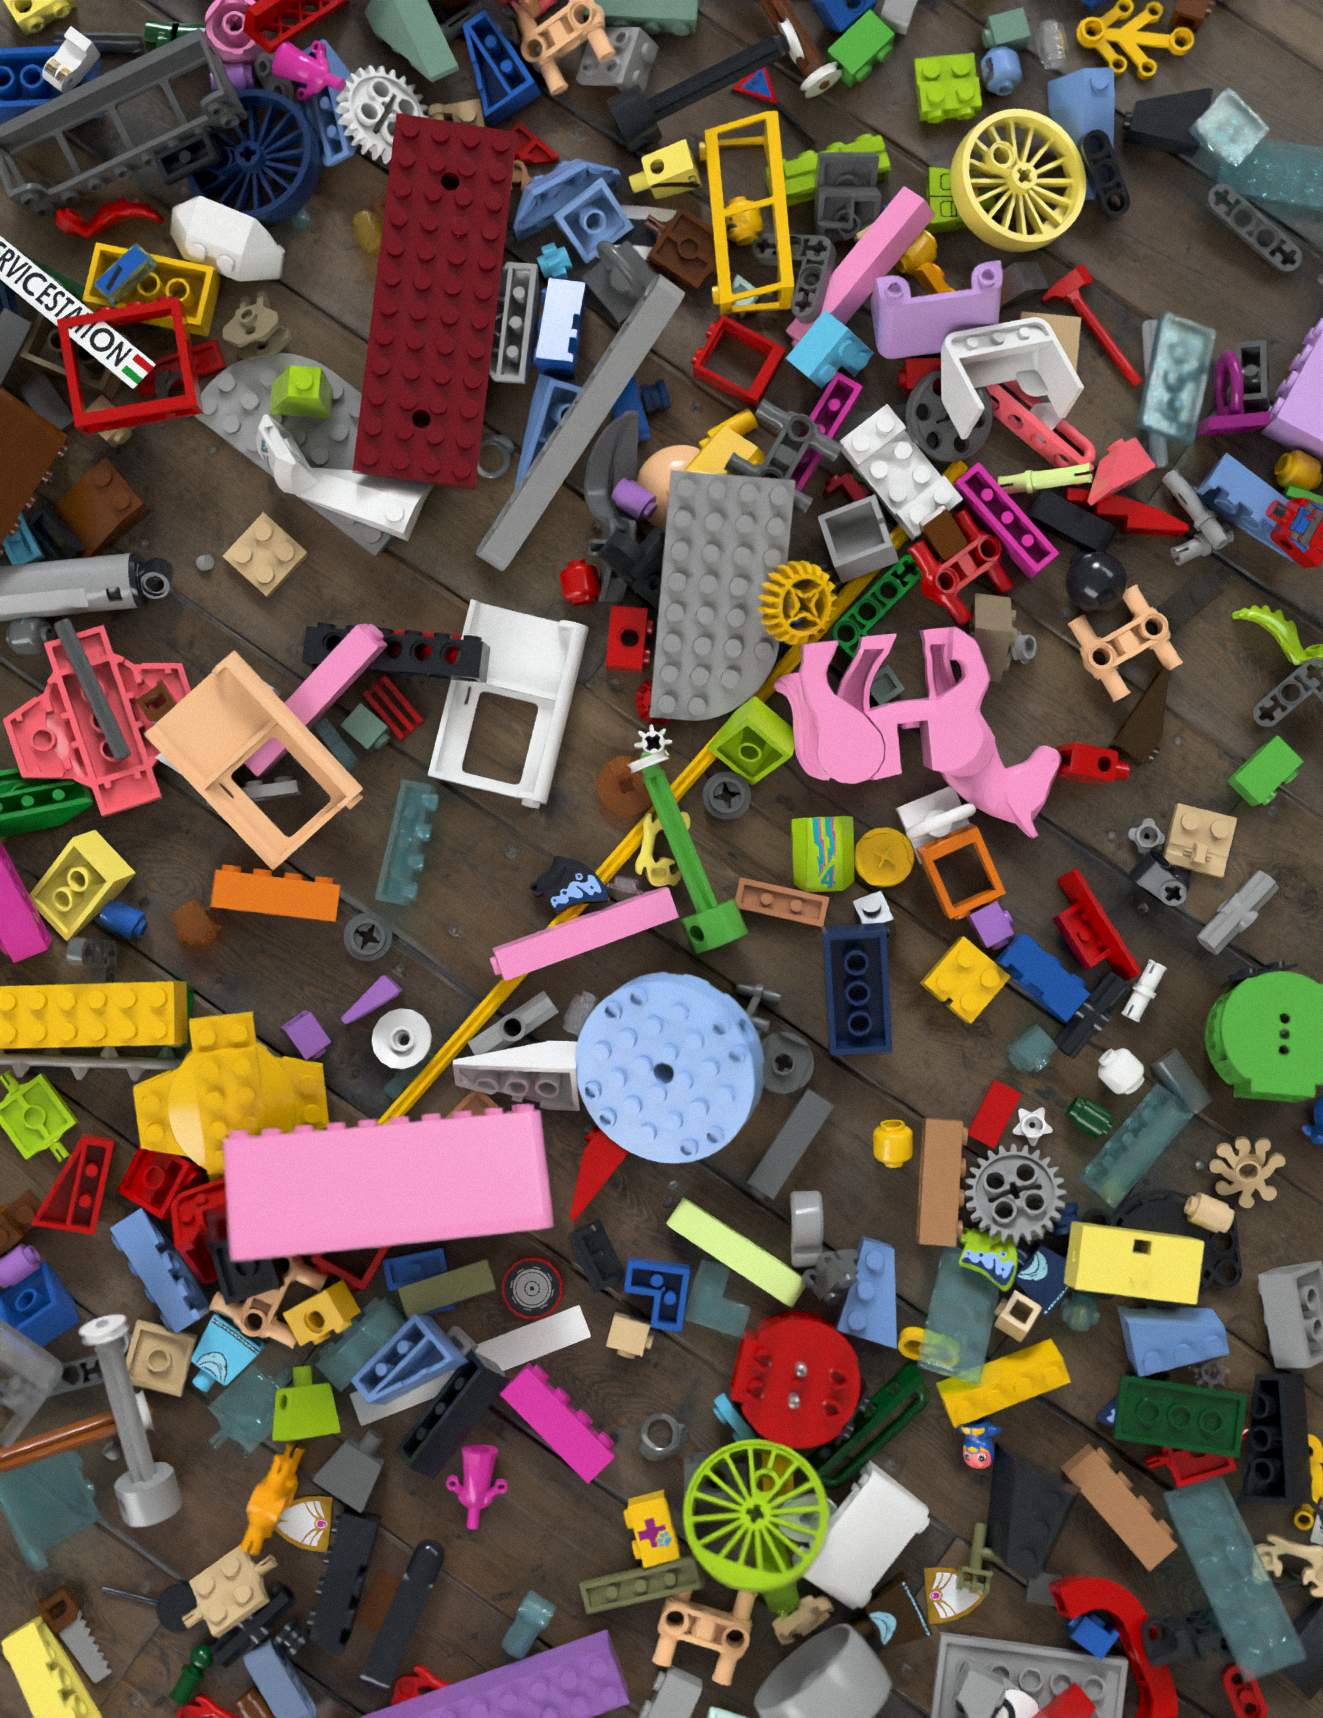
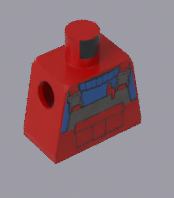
M1304 497L1291 499L1286 505L1278 500H1274L1265 512L1267 517L1277 522L1270 534L1271 540L1302 568L1319 567L1323 561V504Z

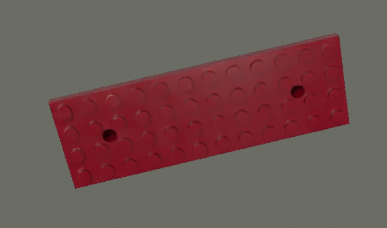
M401 113L396 114L353 473L475 490L518 132Z

